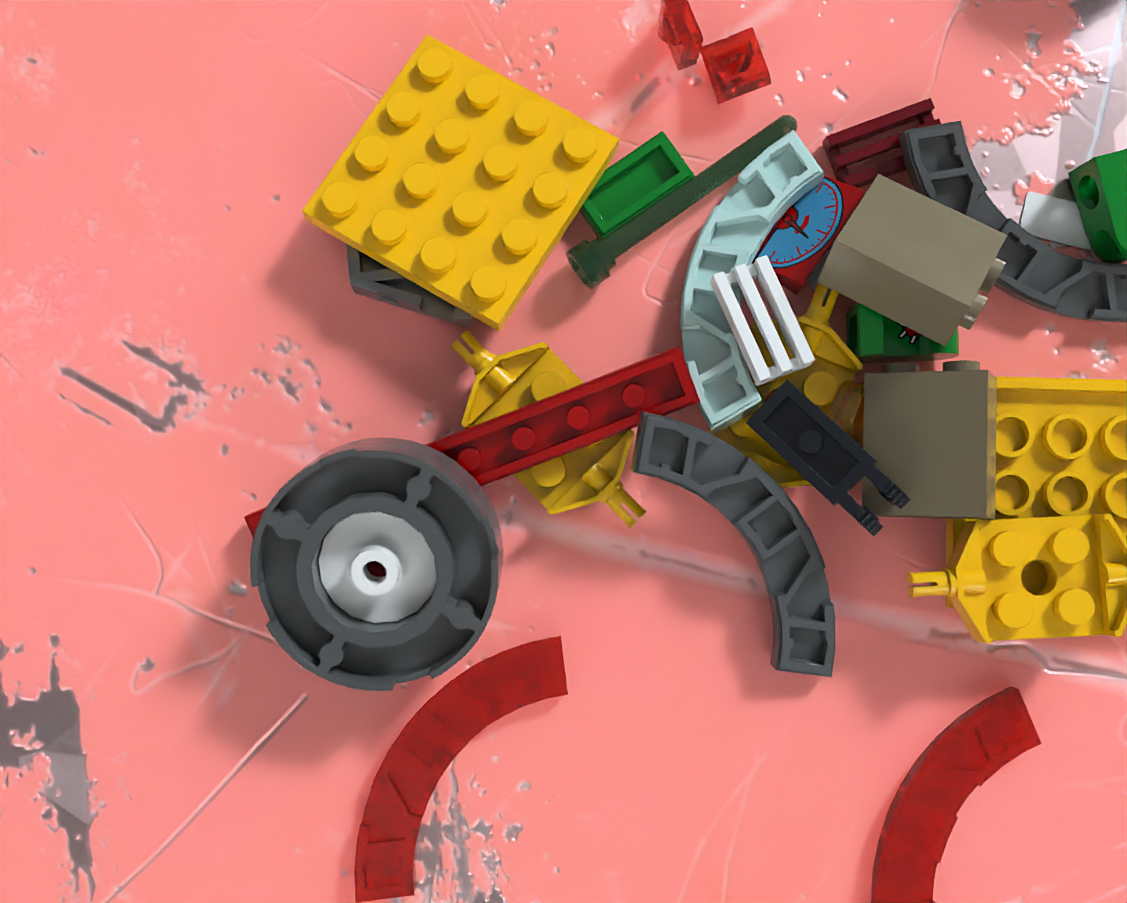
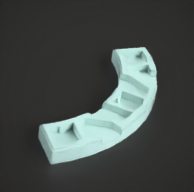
M794 129L770 145L738 175L736 184L728 191L719 206L715 205L697 238L688 263L682 291L680 315L683 354L700 399L697 405L713 435L759 409L763 405V401L751 380L745 359L710 281L714 274L722 271L727 274L732 272L734 267L746 263V266L751 265L762 242L776 222L802 196L824 181L823 170ZM736 285L731 288L741 308L743 293L740 286Z

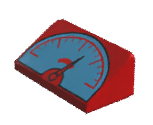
M824 176L822 183L807 192L786 211L757 252L752 264H754L757 258L767 255L779 283L797 295L866 193L855 186Z

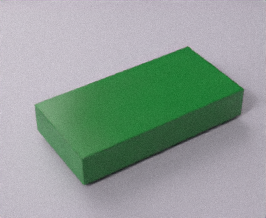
M661 131L608 167L579 212L603 244L694 181L695 175L666 134Z

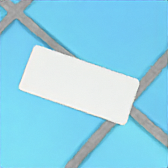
M1032 191L1027 193L1020 222L1022 228L1038 238L1093 251L1088 235L1085 233L1076 202Z

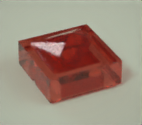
M661 0L658 17V37L668 45L676 67L680 71L697 63L704 38L688 0Z
M753 27L699 48L718 104L771 84L770 73Z

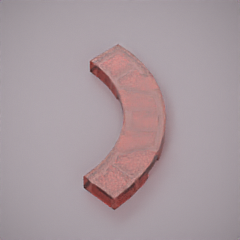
M561 635L531 640L504 649L477 662L450 680L428 699L405 725L388 750L373 780L365 805L356 843L354 866L355 903L415 895L417 890V844L421 824L428 802L439 779L468 742L494 721L523 706L548 698L568 695Z
M1010 686L982 700L961 714L940 732L917 758L897 790L887 811L878 839L872 870L871 903H936L933 900V888L937 863H941L947 841L959 818L956 814L965 800L977 786L981 787L1001 767L1020 754L1042 744L1018 688Z

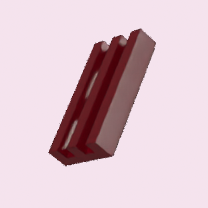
M928 98L826 136L822 144L836 179L859 188L873 183L878 174L889 177L907 170L903 155L853 174H849L847 166L901 147L898 136L900 133L841 154L839 149L916 120L919 121L920 125L911 129L941 124L939 118L934 119L932 111L935 107L932 99Z

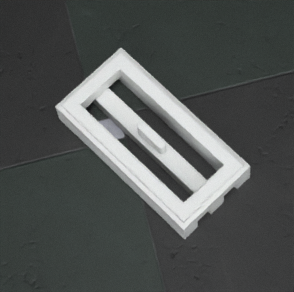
M767 255L757 258L754 264L746 266V263L734 267L732 272L725 274L722 271L712 276L711 286L756 386L811 366L815 358ZM755 278H757L793 356L790 360L753 281ZM740 286L753 319L775 363L774 366L767 368L731 287Z

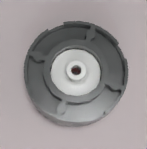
M381 437L361 439L340 445L320 455L293 476L272 498L261 516L252 543L250 557L252 587H258L261 601L270 618L266 624L269 632L280 647L305 669L325 680L349 688L367 691L393 690L396 683L408 682L428 675L433 679L457 664L477 643L492 615L501 581L504 555L502 533L498 518L486 493L478 482L453 459L429 446L410 440Z

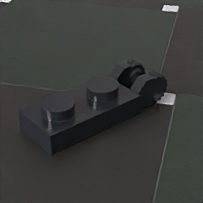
M788 379L746 422L834 506L837 504L842 506L873 536L883 528L879 523V518L866 506H861L848 494L864 476L878 488V493L891 505H896L902 509L911 500L875 466L877 461Z

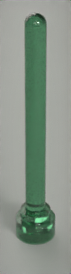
M788 114L780 116L603 241L598 237L591 242L584 239L566 252V257L576 275L590 290L604 282L611 276L609 270L616 266L615 259L744 170L770 145L793 129L796 132L798 123L795 117Z

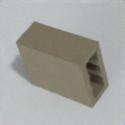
M878 174L835 239L817 282L946 347L958 326L960 325L970 330L982 311L988 298L979 294L978 291L980 290L988 294L1003 270L1006 262L996 258L1007 235Z
M970 360L943 362V371L919 372V364L887 363L883 364V373L864 374L863 449L877 461L875 466L911 500L902 509L896 505H891L878 493V488L864 476L862 478V506H866L877 517L995 520L997 378L989 370H980V362Z

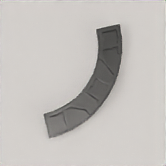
M961 121L904 130L898 135L905 166L916 192L1007 235L996 258L1006 262L994 284L995 287L1033 307L1067 318L1093 322L1127 323V264H1109L1087 259H1077L1050 249L1049 245L1028 233L1012 218L1007 219L985 192L988 189L980 178L971 159Z
M640 411L630 470L637 474L656 477L679 485L700 496L727 518L743 537L757 561L769 595L773 627L771 666L778 671L832 677L835 655L834 604L830 601L829 587L824 572L826 568L814 536L798 508L771 476L756 462L729 443L698 427L671 417Z

